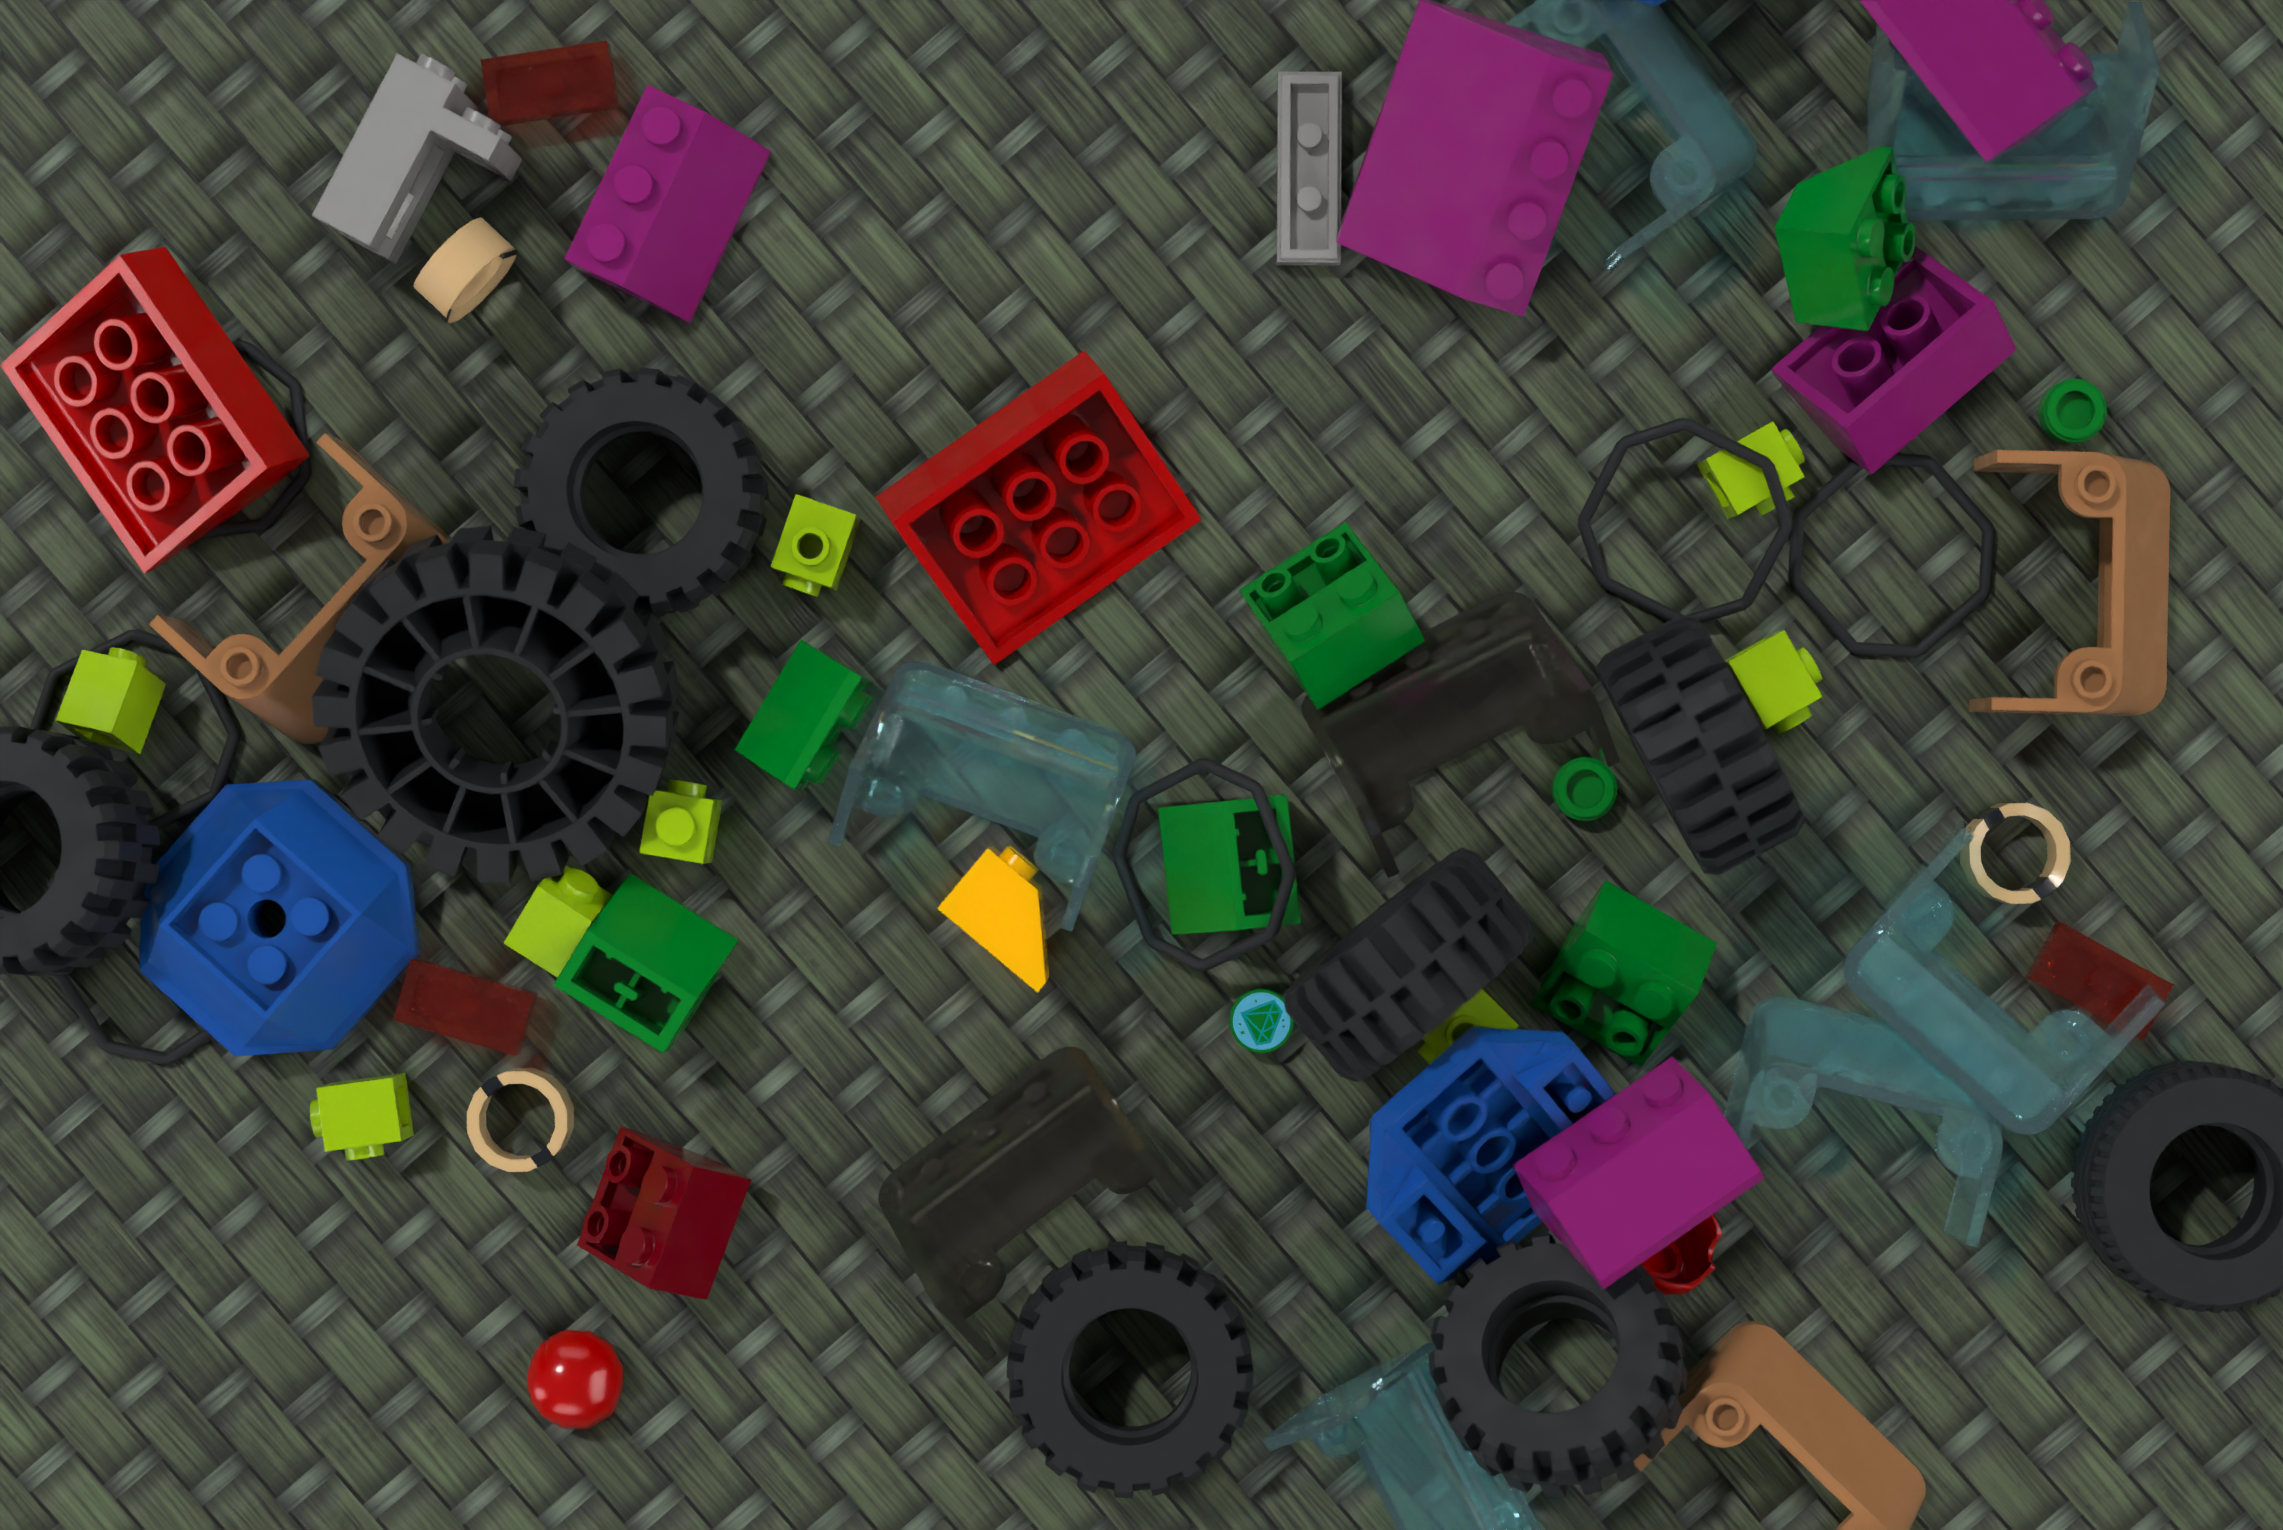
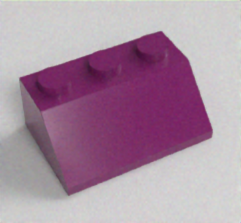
M647 84L564 259L577 271L690 324L772 152L705 111Z
M1915 246L1911 259L1908 262H1902L1894 278L1893 293L1889 303L1886 306L1880 307L1869 331L1820 326L1771 368V371L1830 442L1872 475L2017 349L1994 301Z
M1673 1057L1667 1059L1513 1164L1534 1213L1603 1290L1764 1179L1760 1168L1710 1094Z

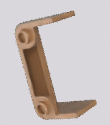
M326 433L316 443L364 486L347 505L342 518V528L349 544L366 559V562L284 651L279 654L263 639L248 634L230 636L215 648L184 619L157 615L149 623L156 632L220 691L288 738L303 744H320L328 732V727L314 726L312 696L323 680V677L315 674L324 645L335 631L334 626L354 596L359 594L368 578L390 558L395 563L400 561L410 545L438 534L443 544L450 543L452 540L347 442Z
M1995 450L1975 458L1974 472L2058 473V490L2064 505L2078 516L2100 518L2097 647L2073 650L2059 662L2054 675V698L1988 697L1970 699L1969 712L2132 716L2145 714L2153 710L2163 699L2167 684L2170 485L2164 472L2156 465L2147 461L2100 452Z
M1746 1321L1735 1325L1687 1373L1686 1393L1678 1396L1682 1412L1675 1429L1663 1427L1660 1432L1666 1446L1687 1425L1707 1444L1726 1448L1744 1441L1761 1424L1851 1511L1850 1515L1835 1530H1910L1925 1499V1481L1920 1471L1773 1328L1762 1322ZM1642 1453L1633 1462L1642 1471L1652 1459L1647 1458Z

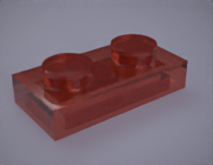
M608 41L481 59L489 118L501 126L620 108L611 46Z
M2055 922L2025 978L2141 1041L2146 1037L2174 986L2170 982L2061 922Z
M412 958L393 1020L517 1056L521 1053L538 993L419 958Z

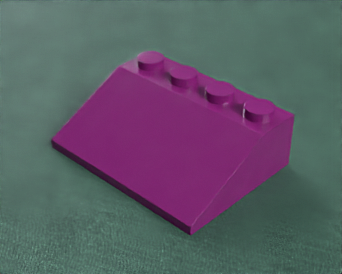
M1418 0L1336 242L1460 298L1524 317L1613 76V72L1604 54L1431 0Z
M1859 0L1986 163L2041 134L2099 87L2090 76L2094 72V68L2087 55L2076 44L2072 42L2065 44L2050 25L2054 21V16L2043 0Z

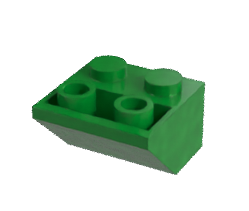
M1880 146L1796 185L1774 227L1796 323L1869 331L1880 307L1886 306L1889 303L1893 293L1894 278L1902 262H1908L1911 259L1916 241L1915 227L1913 224L1908 223L1904 205L1907 190L1906 180L1903 175L1898 174L1893 147Z
M1346 522L1319 537L1307 547L1239 590L1286 666L1317 710L1425 642L1400 592Z
M800 640L735 748V751L794 790H807L810 783L822 785L841 755V752L833 748V745L843 728L855 730L873 702L874 697L865 693L872 681L808 642Z
M1287 794L1267 796L1295 865ZM1254 798L1158 808L1172 935L1267 927L1282 880L1283 870ZM1296 878L1281 926L1301 924Z
M630 873L587 929L553 986L658 1051L665 1053L674 1048L740 940L633 873Z
M1605 880L1578 917L1538 988L1531 1005L1642 1067L1699 994L1717 942Z

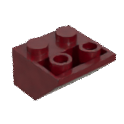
M621 1126L614 1146L606 1159L605 1170L591 1208L585 1216L577 1246L649 1289L707 1300L751 1179L712 1158Z

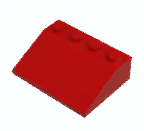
M166 247L120 254L0 364L5 374L144 574L153 571L270 491L310 456Z
M1085 350L876 496L877 501L891 523L993 665L1000 662L1202 520L1105 373Z

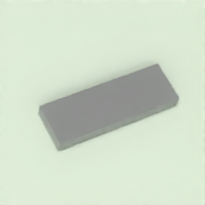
M1278 71L1277 265L1340 266L1341 244L1336 242V238L1341 226L1342 72Z

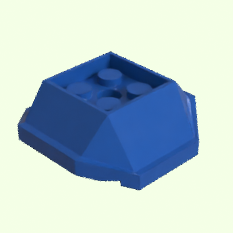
M317 780L226 785L156 863L160 865L156 884L147 883L143 895L150 899V903L140 922L139 971L234 1056L331 1050L337 1048L421 954L419 930L416 927L415 895L411 864L389 844L377 837V833L362 820L360 821L349 808ZM269 900L280 904L286 915L285 926L276 936L267 933L260 923L261 909Z
M1475 1025L1372 1115V1118L1369 1120L1370 1156L1366 1208L1438 1285L1456 1278L1458 1271L1466 1270L1479 1258L1485 1264L1495 1261L1500 1257L1496 1247L1512 1240L1517 1244L1542 1222L1534 1213L1513 1164L1615 1096L1616 1093L1564 1032L1497 1029Z

